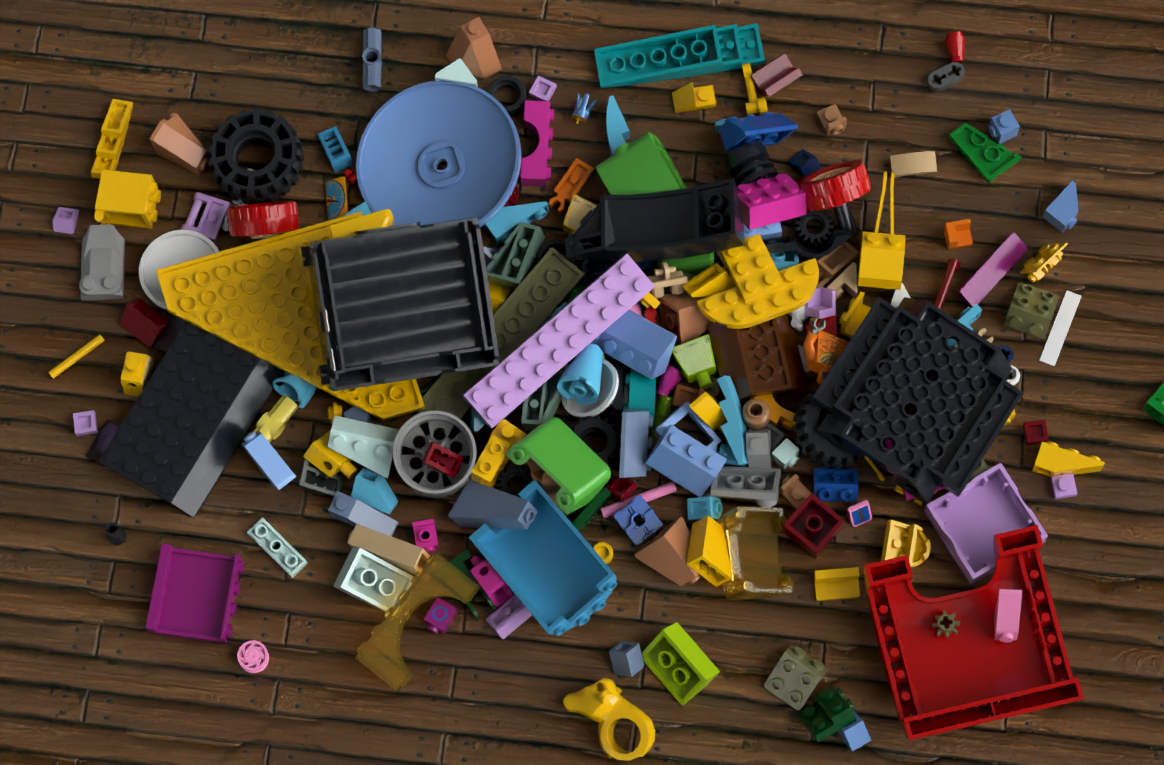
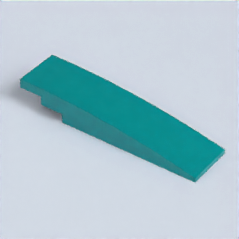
M758 23L737 27V24L718 28H716V25L594 49L601 88L651 83L740 69L742 64L750 63V66L765 64Z

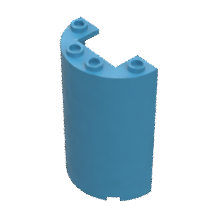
M534 479L518 493L522 499L528 500L538 511L527 530L491 528L484 523L469 539L548 634L560 636L577 625L582 626L586 624L590 619V615L605 607L606 599L617 586V577Z

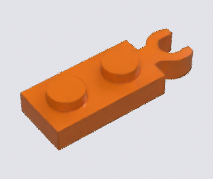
M576 158L554 189V194L557 197L550 199L549 208L558 203L560 204L558 213L561 214L565 209V202L571 203L573 195L579 194L593 174L594 168Z

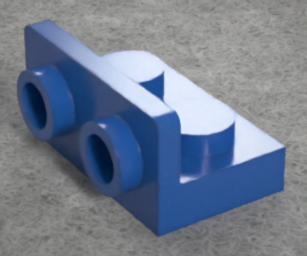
M814 468V495L819 500L857 502V469Z

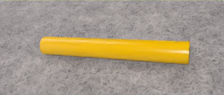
M99 334L48 373L54 379L105 340Z

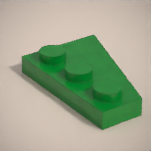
M967 123L961 125L949 134L948 137L988 184L1022 158L1017 153L1013 154L1005 149L1006 147L1002 144H997L987 138V135Z

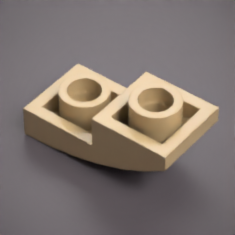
M935 151L890 156L892 172H895L894 178L937 172Z

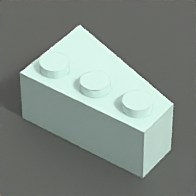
M335 416L328 447L388 479L393 458V445L399 429Z

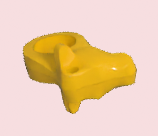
M602 678L580 691L567 694L563 700L567 711L581 713L598 722L599 743L603 752L609 758L613 757L617 760L630 761L643 757L650 751L655 741V729L652 720L642 710L620 695L623 690L616 687L613 680ZM621 718L630 719L639 727L641 739L634 751H625L615 742L614 727Z

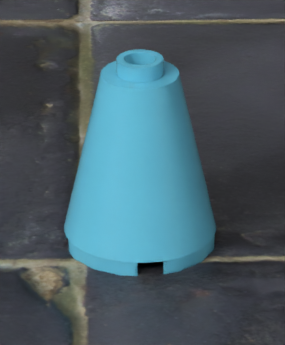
M587 345L577 354L560 377L557 389L567 400L570 401L573 398L577 400V404L590 405L595 403L599 397L603 351L598 345Z

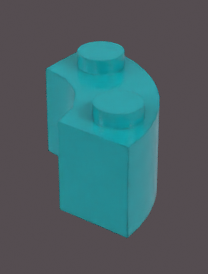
M631 368V374H626V387H630L629 403H625L624 408L650 409L649 415H653L654 426L656 378L650 379Z

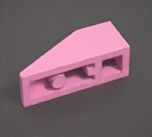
M999 589L994 614V640H1000L1001 642L1017 640L1022 590Z

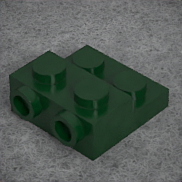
M832 685L813 696L815 701L813 705L797 713L799 721L817 742L856 720L853 714L855 707L851 700L845 698L840 688L834 689Z

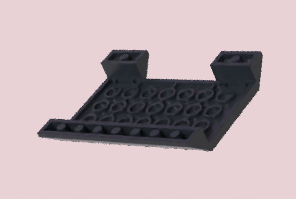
M173 315L153 347L165 354L162 361L123 423L118 424L107 420L87 452L86 457L103 467L110 468L173 504L178 510L195 518L273 392V381L281 378L284 372L232 343Z

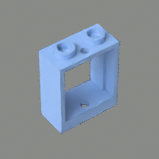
M689 402L683 403L652 430L657 438L660 439L667 426L675 425L688 413L711 440L706 445L708 448L716 452L719 449L717 444L721 442L714 431L690 408Z

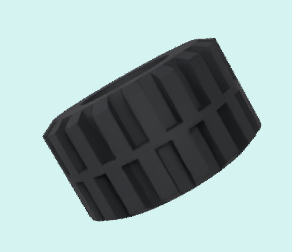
M596 415V418L587 416L586 420L580 418L578 424L574 423L572 425V431L582 441L592 435L605 439L607 446L597 455L610 469L613 467L614 462L617 463L621 450V438L619 430H616L614 423L610 424L609 419L606 417L602 420L601 416Z

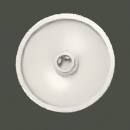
M175 230L159 236L146 248L141 257L139 279L144 292L154 304L168 310L156 270L219 252V250L209 238L191 230Z

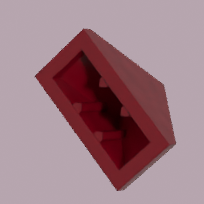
M431 441L422 462L424 465L455 478L463 457Z

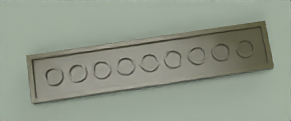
M553 247L493 315L499 363L538 330L542 323L548 319L584 277L585 273ZM495 366L443 373L422 397L425 409L418 410L417 412L443 411L462 419L471 409V406L461 395ZM438 429V430H440L444 435H446V432H445L444 430Z

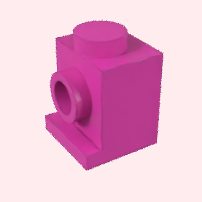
M434 519L412 522L416 546L423 548L428 554L434 553L436 549H439ZM429 534L430 536L428 539H423L422 535Z

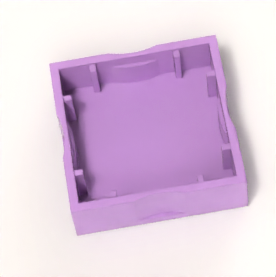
M1002 463L976 476L966 485L959 497L948 492L927 504L924 510L970 585L995 571L994 535L1038 525L1042 543L1048 537L1032 510L1022 500L1018 488Z

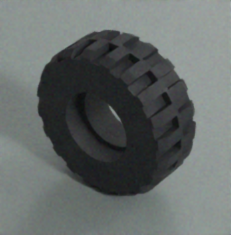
M246 109L240 111L238 115L234 116L232 114L227 117V121L224 124L220 123L216 128L217 133L212 134L210 138L211 146L207 149V155L209 157L208 165L214 180L224 194L228 193L230 198L235 201L241 199L243 204H252V202L265 203V201L269 200L274 202L278 200L280 195L289 193L291 185H296L299 180L298 174H301L303 170L302 161L304 160V154L296 130L292 125L288 124L287 119L283 116L276 117L275 112L270 110L262 112L261 109H253V111L247 112ZM263 143L274 148L275 154L272 161L260 170H245L237 164L240 152L251 144Z

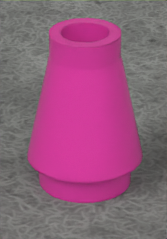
M668 365L666 372L660 377L656 393L667 398L682 379L680 377L682 372Z

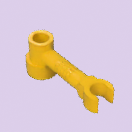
M750 63L742 64L749 102L745 103L747 115L767 113L766 98H757L754 81L751 77Z

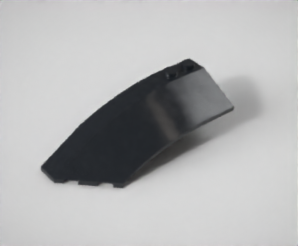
M730 178L696 187L656 193L606 195L604 193L599 199L601 202L593 211L590 210L580 221L581 225L575 233L571 232L566 238V258L570 260L616 262L623 255L628 254L634 262L658 261L704 255L744 246V226L735 180Z

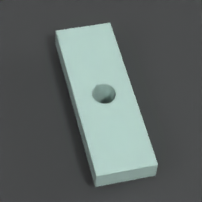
M263 517L247 531L248 535L292 578L308 564ZM275 545H281L279 549H274Z

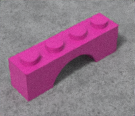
M525 100V128L537 135L539 145L531 155L522 158L521 186L546 187L547 179L551 180V167H548V160H552V148L549 147V141H553V128H550V121H554V109H551L550 101Z

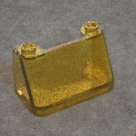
M736 506L719 517L718 524L724 529L733 575L731 580L724 583L725 596L728 600L787 596L793 593V580L788 574L781 573L777 533L783 529V525L786 522L783 508Z

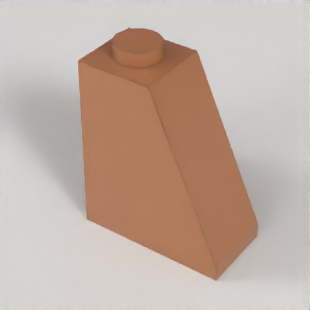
M480 17L462 25L446 53L449 62L453 63L461 58L470 72L480 79H486L501 71L502 68L490 34Z
M172 113L168 121L163 119L159 122L149 138L157 155L200 176L201 172L205 171L209 166L207 151L179 115Z
M687 292L676 295L672 293L664 294L663 297L658 298L660 302L658 306L659 316L662 322H666L670 332L677 336L675 342L677 346L696 339L708 329V324L713 323L702 314L697 306V301L710 296L691 297Z
M682 517L667 525L634 554L638 560L679 586H683L688 582L693 584L701 577L699 573L686 564L691 534Z

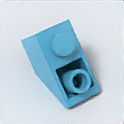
M363 467L355 478L351 497L377 509L379 512L390 514L398 504L396 496L382 475Z

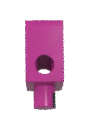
M476 555L469 561L473 567L470 572L493 602L495 608L514 596L507 583L487 559L483 560L480 555Z

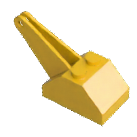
M887 171L883 173L882 190L874 232L862 231L858 286L901 290L906 235L894 234L893 187L895 172H891L889 187V233L878 232L886 190Z

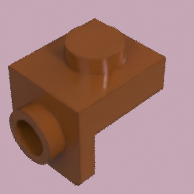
M677 384L671 406L679 408L685 402L693 403L704 393V389L699 388L697 390Z

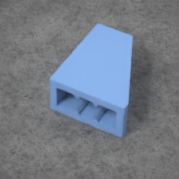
M253 431L244 438L245 442L241 445L275 488L280 490L296 477L261 432L255 433Z

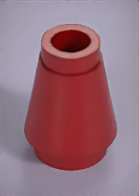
M962 32L946 34L944 41L951 63L964 62L965 37Z

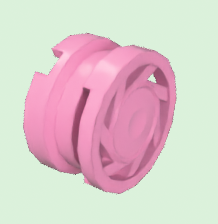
M253 640L243 643L238 650L237 658L241 668L253 674L259 673L267 667L269 653L261 642Z

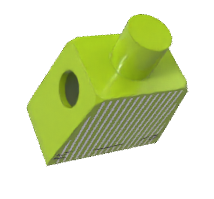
M709 334L673 348L672 358L688 383L698 381L700 388L703 389L713 385L710 376L717 372Z

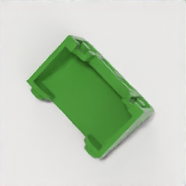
M556 417L545 420L515 443L505 454L518 465L527 463L530 458L537 463L561 487L556 494V503L567 515L589 504L611 477L608 465L562 420Z

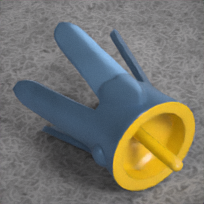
M577 92L575 110L571 115L577 120L576 124L579 121L587 122L590 111L598 99H595L586 108L589 94L586 93L583 98H579V93Z

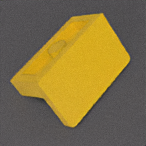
M859 567L815 571L816 600L827 601L859 598Z

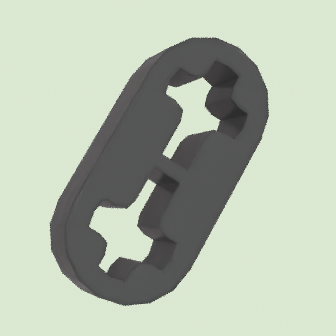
M953 62L932 72L928 77V88L933 92H940L959 83L965 74L964 66L961 63ZM952 69H954V71H959L958 76H956L955 74L950 75ZM934 78H936V80L942 79L940 85H938L937 83L933 84Z

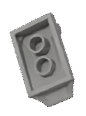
M112 224L90 225L82 239L81 280L79 283L82 301L124 299L125 239Z
M723 466L715 480L701 497L711 496L756 500L759 506L771 508L778 502L781 469Z

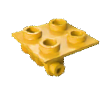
M1068 243L1044 245L1039 249V254L1035 258L1033 257L1025 262V268L1020 273H1028L1029 276L1027 278L1030 282H1038L1045 275L1044 273L1048 272V269H1052L1062 259L1063 253L1061 250Z

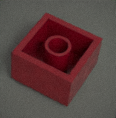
M811 493L784 523L782 532L816 559L844 527L845 520Z

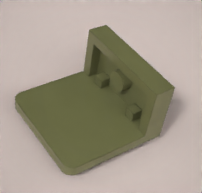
M1018 283L1004 326L1044 339L1059 298L1058 295L1033 287L1030 284Z
M791 645L780 658L765 682L764 687L794 709L801 710L817 684L826 675L828 669L824 667L821 661L807 656L802 648Z

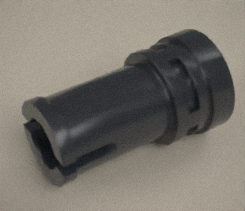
M111 522L106 525V534L111 543L120 545L125 542L126 532L118 524Z

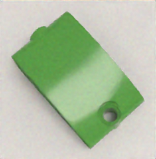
M647 132L632 143H625L619 146L614 151V155L596 166L601 179L611 195L656 193L687 188L663 144L650 132Z

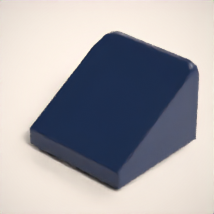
M804 149L788 162L802 177L820 168L817 157Z

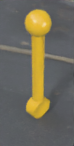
M864 456L877 473L878 478L884 481L886 479L884 474L880 472L871 459Z

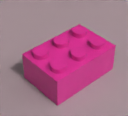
M778 174L775 177L759 179L756 182L741 184L736 187L743 224L749 230L806 215V193L787 174Z

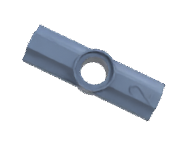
M376 28L363 30V89L369 92L381 90V67L383 64L381 59L382 31ZM370 58H377L374 62L368 61Z

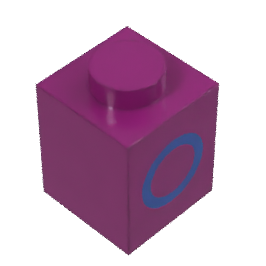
M437 597L424 618V622L427 625L426 628L434 634L440 632L444 635L458 613L456 607Z

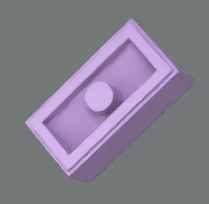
M515 594L485 620L501 639H505L531 617L532 614Z

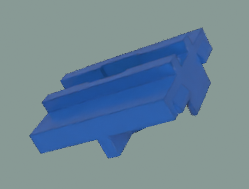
M641 495L634 498L613 516L635 546L642 543L644 539L663 525L653 512L654 510L650 508ZM636 515H639L643 520V523L639 526L633 520Z

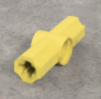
M283 395L270 412L262 415L254 432H261L269 443L272 439L275 440L283 432L285 423L298 409V405L289 397Z

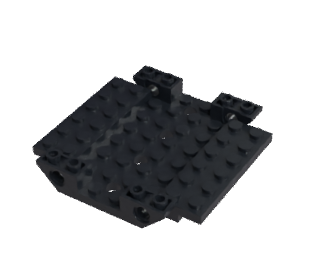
M878 297L811 400L831 412L826 415L817 429L818 433L851 455L859 451L892 473L890 481L927 504L938 488L937 484L957 497L961 495L1024 393L1007 382V376L1011 372L1012 367L1001 349L928 301L904 297L899 306L895 308ZM948 339H954L958 347H950L947 342ZM926 373H934L936 375V381L928 380L926 377ZM906 405L912 406L915 414H907L904 407ZM884 439L890 440L893 443V448H885L882 441Z

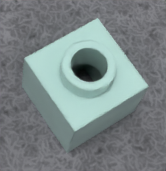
M786 438L772 452L771 459L785 470L787 466L792 467L799 460V448Z

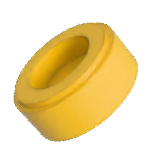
M599 542L593 546V549L606 564L611 562L613 559V549L608 543Z

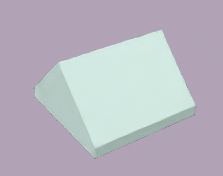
M461 58L435 74V81L444 80L477 86V80Z

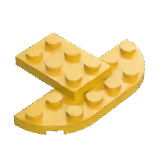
M760 234L745 238L744 246L720 251L737 287L697 301V306L710 321L726 325L727 328L731 329L749 328L803 307L812 298L819 280L817 261L814 258L778 271Z

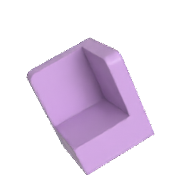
M817 287L812 298L805 304V315L818 319L835 316V290Z

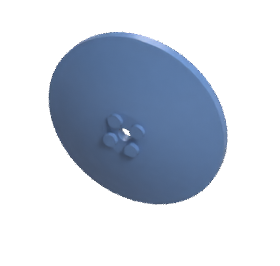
M444 80L421 83L405 89L388 100L368 123L361 137L356 158L358 185L365 202L373 213L385 209L392 211L394 226L420 222V225L463 218H478L477 224L481 227L502 209L515 188L521 167V143L515 124L506 109L486 91L471 84ZM440 162H447V167L444 170L437 169Z

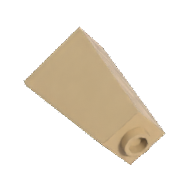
M356 524L354 530L349 534L347 544L352 548H361L423 581L429 582L431 574L437 565V562L423 548Z

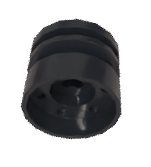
M761 141L743 145L724 159V165L729 175L734 177L736 186L756 182L759 179L775 177L779 174L777 169L774 168V163L768 160L769 154Z

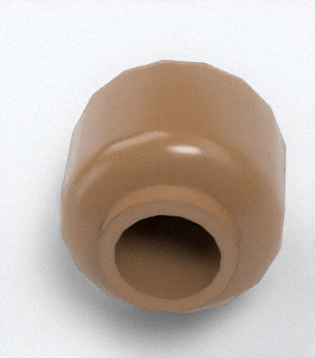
M751 399L745 403L742 410L745 425L754 430L767 426L770 421V408L765 401Z

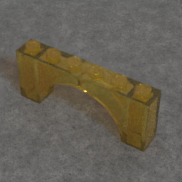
M438 553L432 554L426 560L424 570L421 573L418 572L412 578L411 583L413 584L408 590L402 591L397 599L399 602L396 606L388 609L384 615L386 619L381 625L378 624L373 628L370 633L372 637L367 643L363 642L357 649L358 655L355 658L395 691H401L413 676V673L406 666L402 658L400 648L402 630L413 611L428 600L437 597H454L463 603L469 604L481 588L479 584Z

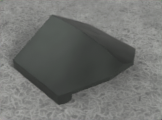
M304 458L298 486L313 495L334 498L337 491L340 492L344 474L340 471L333 477H329Z

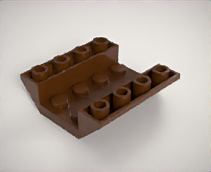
M788 313L743 329L727 328L726 325L717 322L707 325L719 378L723 376L731 377L739 396L740 404L746 403L750 397L785 391H787L788 396L809 392L795 331L791 326L792 319Z

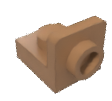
M836 104L817 111L816 115L827 136L831 134L837 135L846 128L847 119L842 117Z
M797 474L793 477L787 476L780 483L779 493L795 510L811 494L799 481Z

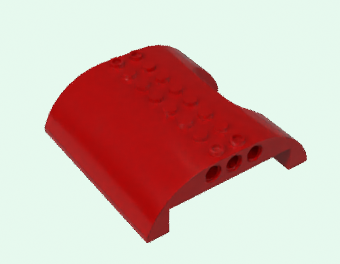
M1038 525L994 535L995 571L992 579L987 585L947 596L926 598L916 592L911 583L913 573L908 555L864 565L865 586L873 628L895 711L908 741L1084 700L1079 677L1073 678L1041 559L1039 550L1043 547ZM999 589L1022 590L1019 632L1017 640L1012 642L994 640V614ZM944 610L949 615L955 613L954 621H960V625L954 627L958 631L957 635L951 633L949 639H946V635L943 634L938 637V628H932V624L938 623L935 615H943ZM943 621L945 629H948L950 624L947 621Z

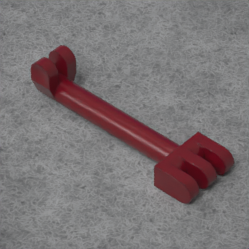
M953 258L948 259L947 270L934 306L940 310L955 271L958 272L961 264Z

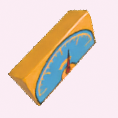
M345 176L325 182L328 221L343 217L349 212Z

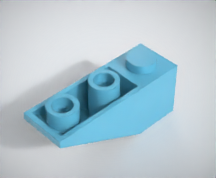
M545 201L502 207L483 227L497 246L501 243L505 244L506 239L520 222L531 224L535 220L543 219L549 211L548 203Z

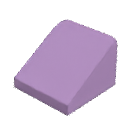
M58 207L53 218V230L55 232L73 234L79 210Z

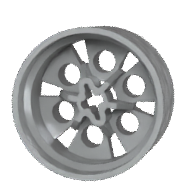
M426 411L410 418L398 431L393 445L394 464L403 481L416 493L431 498L447 497L462 490L469 479L471 480V472L478 461L476 443L468 426L458 417L443 411ZM428 422L430 434L425 436L419 425ZM455 426L461 432L451 440L449 435ZM438 429L446 432V436L442 440L434 438V432ZM418 437H422L426 441L422 448L414 446V440ZM431 441L450 451L452 444L460 443L463 449L457 455L461 457L470 456L469 464L461 462L459 472L455 478L424 465L423 462L421 468L417 470L412 469L410 466L413 459L423 460ZM406 447L415 450V455H402V448ZM420 472H423L424 476L419 484L412 480ZM431 472L439 474V480L435 483H430L427 480V476ZM447 475L452 484L444 487L442 476Z

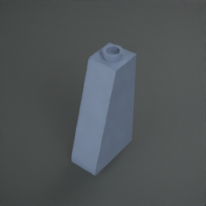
M469 479L448 517L459 527L480 528L486 523L491 528L527 530L538 511L528 500Z

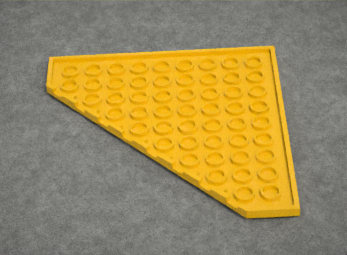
M362 212L156 270L168 312L232 343L383 421L425 409L416 379L339 391H331L327 388V384H321L319 365H324L309 266H303L301 247H306L305 242L333 238L330 225L363 216Z

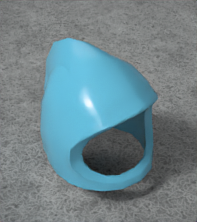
M284 371V377L275 379L272 384L275 391L280 395H285L294 402L299 401V408L301 409L307 405L317 388ZM276 382H284V383L279 386V385H277Z

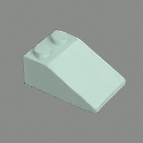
M353 547L333 587L397 617L415 577L361 548Z

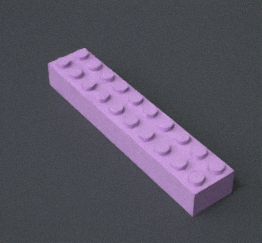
M628 254L623 255L506 356L499 365L491 369L461 396L489 428H493L649 293L655 285Z

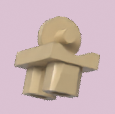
M666 261L661 262L660 269L654 270L655 275L647 276L655 285L650 291L655 298L663 297L664 287L670 286L672 294L684 293L682 285L688 283L687 276L683 275L682 270L676 271L675 266L668 267Z

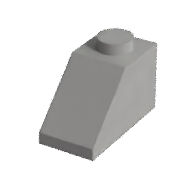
M770 428L748 429L746 432V453L749 467L772 468Z

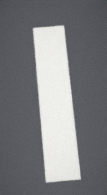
M1066 291L1039 361L1055 366L1082 297L1081 295Z

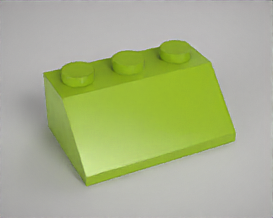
M678 622L663 629L641 653L645 664L682 706L705 688L720 672Z

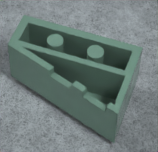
M524 222L519 223L506 239L505 245L498 253L494 254L493 260L486 267L488 283L515 291L534 268L539 248L545 239L541 227Z
M570 364L564 365L524 400L521 424L525 431L534 430L545 420L554 416L563 397L557 389L558 381Z

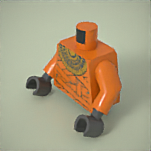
M813 317L809 322L812 329L807 333L803 344V351L808 361V369L818 373L817 382L821 384L849 342L821 331L825 328L826 321L821 319L819 325L816 326L818 318Z

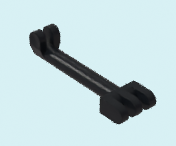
M608 355L609 363L616 364V371L619 377L618 390L614 397V412L616 420L620 421L622 420V411L624 409L625 364Z

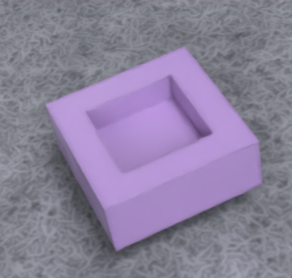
M538 76L529 91V96L539 101H549L557 88V84Z
M94 410L73 413L76 436L98 433L96 412Z
M1073 473L1051 477L1055 499L1077 496Z

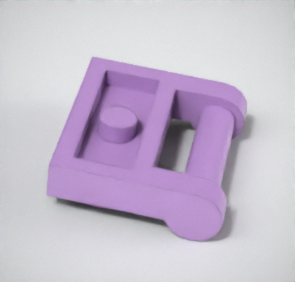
M196 192L193 198L195 201L181 230L201 233L211 241L216 242L225 221L227 209L231 204L228 201ZM206 203L207 205L198 227H193L202 204Z

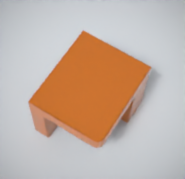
M970 219L945 223L944 235L948 250L967 247L973 244L970 232Z

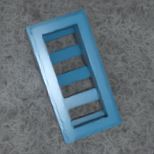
M336 126L317 134L335 172H339L354 164ZM336 136V138L325 142V140Z

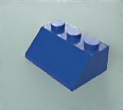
M767 112L760 116L750 114L740 119L730 117L718 129L725 151H732L752 142L761 141L764 146L779 144L797 130L798 126L781 113L772 114V112Z

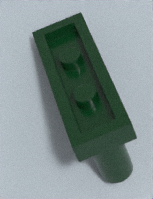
M604 487L573 521L572 524L580 533L598 514L600 508H603L611 499V492Z

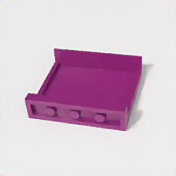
M162 543L146 623L147 631L154 634L227 643V638L231 637L233 625L230 624L231 617L236 614L237 604L234 603L235 595H239L240 592L239 574H243L244 561H242L239 554L229 556L173 548L170 544Z

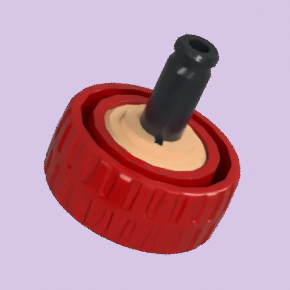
M861 160L836 163L816 170L798 181L799 188L806 193V210L819 211L833 208L839 228L846 229L848 239L858 236L859 233L856 230V223L849 202L865 195L871 189L866 167Z
M295 201L248 204L227 209L229 234L232 237L250 236L251 239L259 241L277 236L279 233L299 229V217Z

